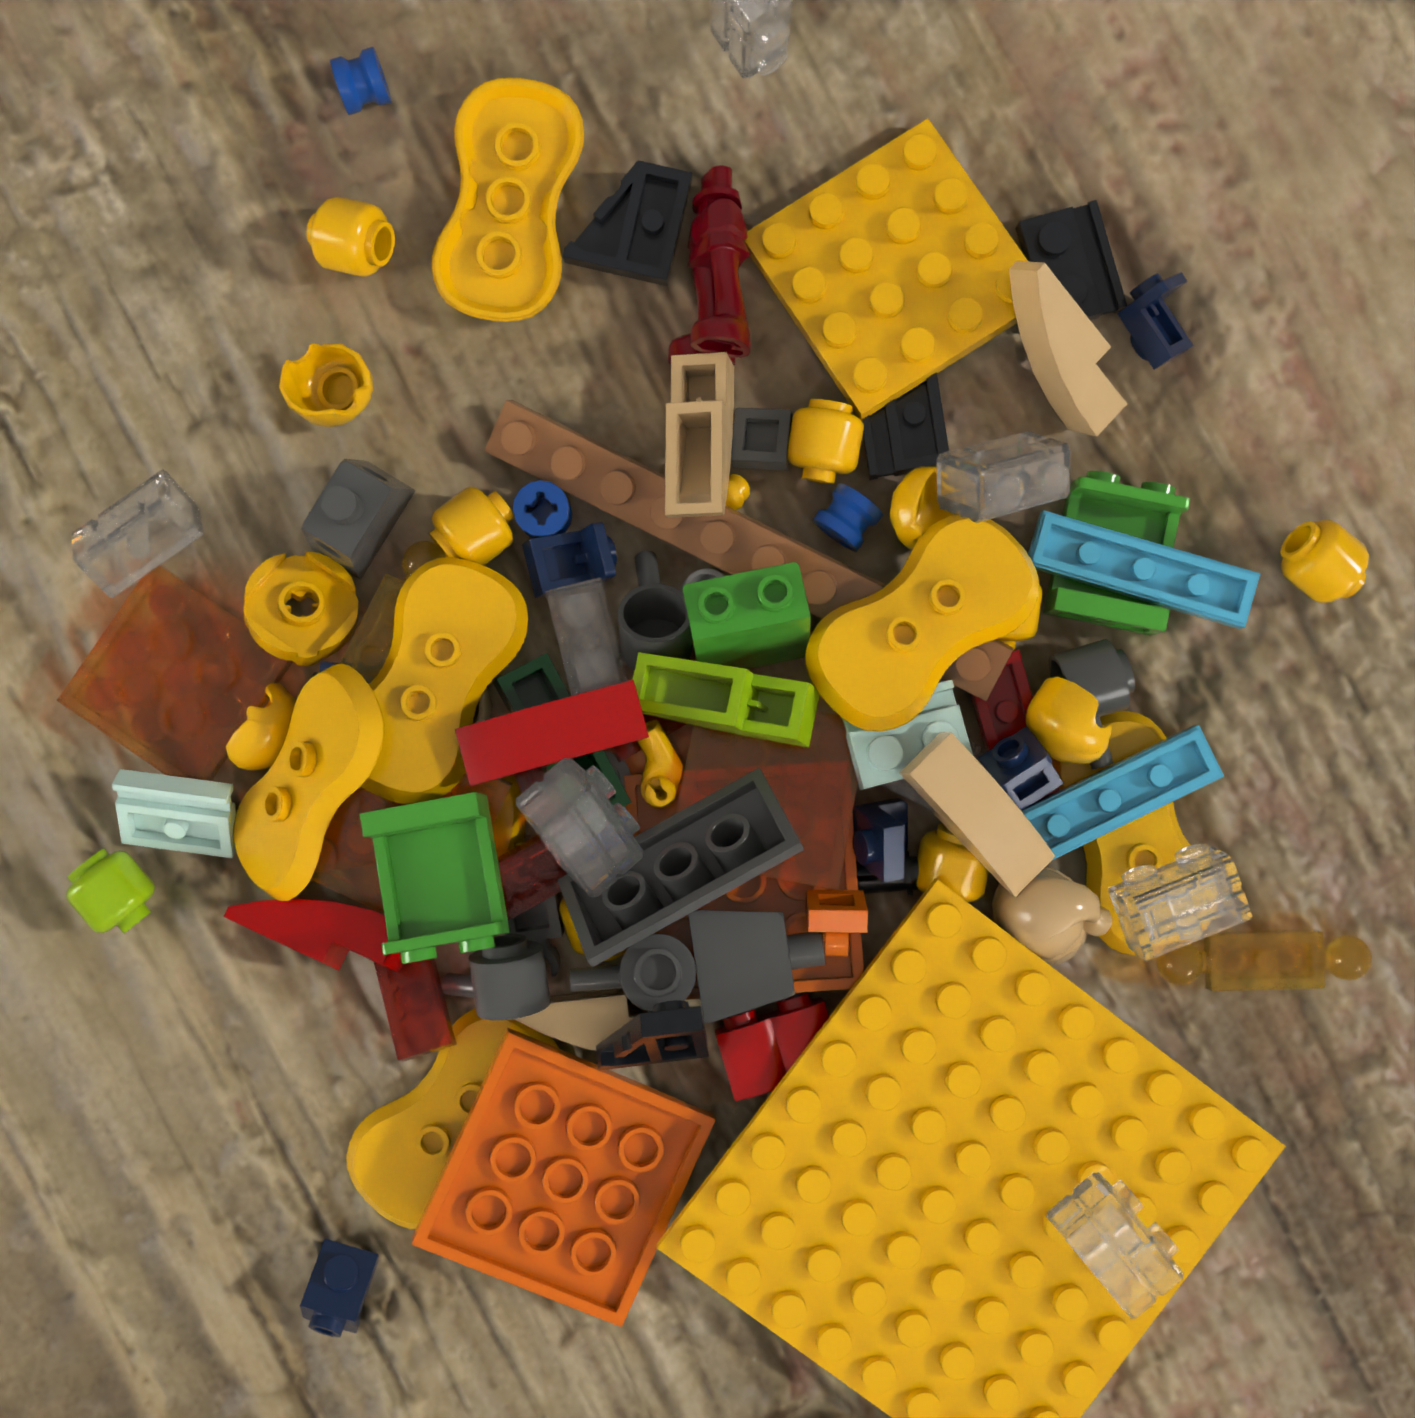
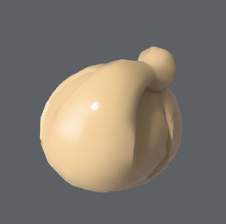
M1047 866L1016 897L1012 896L999 884L991 905L993 922L1052 967L1071 959L1084 944L1087 934L1097 937L1106 934L1112 926V917L1109 910L1100 906L1099 898L1094 892L1083 884L1075 883L1070 877L1060 871Z

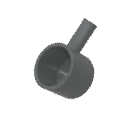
M641 551L634 558L638 587L624 596L618 608L620 653L624 662L632 670H635L638 652L689 660L692 653V635L684 594L672 586L661 584L656 554L652 551Z
M1108 639L1056 653L1049 657L1051 678L1061 677L1072 681L1093 694L1098 700L1099 706L1095 720L1099 727H1103L1100 720L1101 716L1128 709L1130 704L1129 693L1135 691L1133 671L1124 651L1121 649L1115 650ZM1109 746L1099 760L1090 763L1091 769L1105 767L1114 763Z
M521 934L494 937V948L477 950L469 955L468 961L471 975L447 973L443 977L441 984L442 991L446 995L474 998L477 1016L486 1020H510L526 1017L544 1010L551 1003L543 946L538 942L527 941V937Z
M652 934L630 946L623 955L620 965L570 968L571 992L622 988L627 998L634 1005L650 1012H654L653 1006L661 1002L685 1001L690 995L696 980V965L689 949L678 939L664 934Z

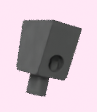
M344 459L338 465L304 520L301 530L314 552L330 557L342 565L350 574L362 579L415 493V490L368 461Z
M695 910L688 914L704 1023L715 1022L795 995L792 970L826 965L821 932L786 935L783 912Z

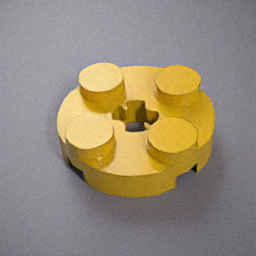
M306 551L305 556L294 555L286 557V553L275 555L261 563L247 581L244 595V621L254 641L266 652L277 658L293 661L299 666L315 665L321 658L329 657L339 651L353 635L357 625L359 602L356 596V587L348 571L326 555ZM306 597H309L316 602L312 604V611H315L313 614L300 617L291 614V606L286 605L291 598L301 602Z

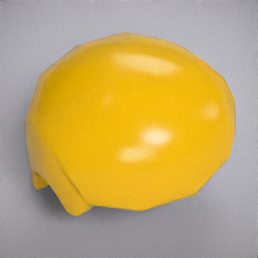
M311 343L307 352L300 359L285 361L282 366L279 389L287 405L294 412L313 425L333 428L353 420L370 403L373 392V376L363 357L341 343L322 345Z
M920 466L908 472L893 492L890 521L899 541L907 548L913 550L918 539L937 521L951 515L970 513L968 491L949 481L948 478L953 476L951 471L934 466Z
M1061 677L1047 678L1031 700L1027 709V727L1053 759L1064 763H1091L1099 760L1107 750L1112 731V725L1109 723L1103 727H1099L1096 724L1095 717L1099 704L1094 695L1078 684Z
M270 683L266 686L265 692L270 698L265 708L249 706L246 711L247 720L234 731L226 744L228 758L238 768L252 771L266 769L274 764L281 751L289 729L296 699L280 683Z

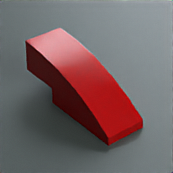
M634 680L551 701L455 729L469 786L567 761L649 737Z
M291 899L289 901L261 900L228 906L223 916L338 971L349 950L397 973L402 966L400 953L383 955L381 943L388 942L385 916L370 909L334 901Z

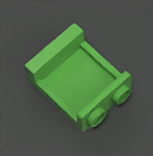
M1088 471L1086 477L1080 476L1068 485L1062 516L1174 548L1180 515L1189 509L1190 498L1175 495L1176 488L1171 485L1158 482H1143L1141 488L1120 484V476L1103 471ZM1052 574L1050 575L1043 611L1045 615L1149 636L1166 632L1170 609L1162 608V606Z
M791 562L688 583L683 586L696 661L750 669L805 657L806 647L810 638L811 615L798 563Z
M472 792L359 813L363 837L373 839L388 942L381 943L383 955L400 953L402 964L437 958L436 946L458 942L460 954L494 948V935L510 933L487 795Z

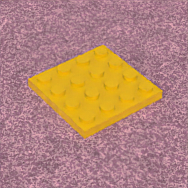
M928 118L747 231L748 237L744 242L749 250L750 257L861 420L877 412L893 399L896 400L926 381V378L936 372L939 373L1017 323L1012 301L1009 269L1016 261H1029Z

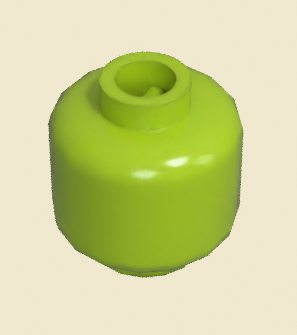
M103 848L67 876L68 880L72 883L66 892L67 901L96 933H105L117 926L125 934L151 913V910L145 903L153 896L155 885L135 860L125 851H115L109 854Z

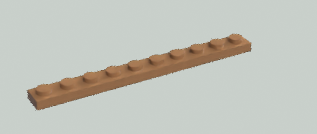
M514 400L505 401L485 448V452L543 481L552 482L560 487L561 490L730 574L791 562L798 563L810 614L820 619H823L827 614L840 606L870 596L886 586V584L728 506L725 507V514L721 516L667 518L665 516L664 474ZM997 639L974 647L954 661L941 679L945 681L952 680L955 686L987 701L1013 651V647Z

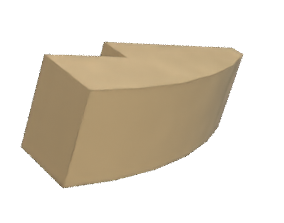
M1016 261L1009 269L1012 301L1020 337L1033 373L1049 404L1066 428L1070 431L1097 437L1127 405V402L1096 365L1111 346L1046 263Z
M727 352L671 355V403H666L665 516L667 518L721 516L725 514L731 465L734 413V365Z
M940 732L899 772L936 811L934 815L1012 896L1016 897L1055 857L1054 853L1023 812L952 732Z
M622 988L553 995L550 996V1005L544 1010L515 1020L544 1035L580 1048L596 1051V1045L638 1014L650 1011L641 1008L631 1009V1001L627 998Z

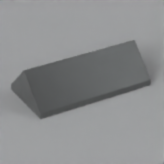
M759 767L561 877L557 881L585 957L591 967H594L804 850V846Z

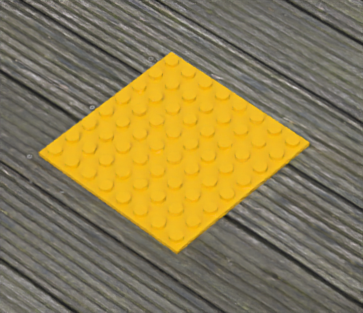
M935 878L663 1234L656 1246L662 1253L892 1418H1081L1286 1146Z

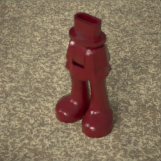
M719 165L712 167L702 176L701 191L692 200V210L697 216L690 226L687 248L690 249L687 267L691 268L698 300V320L694 323L691 333L679 336L671 341L668 348V363L670 365L671 355L727 352L731 362L735 365V358L746 357L751 352V334L738 273L739 267L750 255L744 242L748 237L747 228L741 211L742 204L739 192L732 188V169L728 166Z

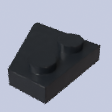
M638 160L623 177L621 186L616 193L607 197L593 213L594 219L576 241H570L564 248V263L668 286L691 189L692 172Z
M681 1000L666 1001L654 1005V1012L638 1014L596 1045L598 1070L709 1057L701 1006L689 1007L687 1001Z

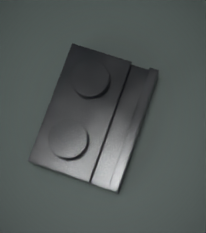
M1097 200L1090 201L1087 205L1077 208L1072 206L1019 221L1015 229L1022 253L1029 262L1046 263L1090 320L1097 319L1105 314L1118 313L1127 307Z
M937 372L896 400L893 399L887 403L885 407L862 419L864 424L863 441L869 480L889 475H906L920 466H934L942 469L950 468L951 458Z

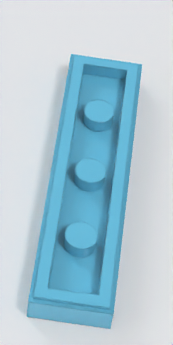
M1045 510L1039 513L1028 555L1038 571L1237 629L1246 627L1261 574Z
M1193 725L1033 803L1022 810V812L1054 853L1055 857L1052 859L1054 860L1224 777V774L1200 726Z

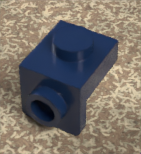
M1182 272L1165 280L1162 279L1159 273L1151 276L1130 292L1134 302L1117 313L1131 334L1130 341L1133 349L1142 359L1148 361L1154 370L1172 361L1194 346L1163 300L1188 282Z
M603 522L592 523L579 531L529 539L522 544L535 598L596 587L616 575V548L612 539L606 535Z
M1027 726L1012 736L1003 738L992 749L978 757L984 768L1021 811L1064 784L1052 765L1053 761L1050 755Z
M893 798L852 806L854 827L852 843L856 861L883 883L904 879V851L908 849L907 802L901 798Z
M324 1239L300 1304L303 1318L310 1320L308 1327L311 1330L331 1337H341L343 1330L357 1333L360 1325V1313L379 1262V1254Z

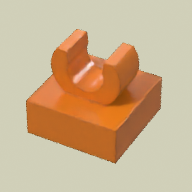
M806 890L808 932H823L825 956H848L849 933H867L868 909L863 890Z

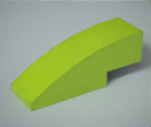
M638 652L632 680L635 683L643 714L732 734L809 748L820 696L816 688L809 682L753 674L745 668Z

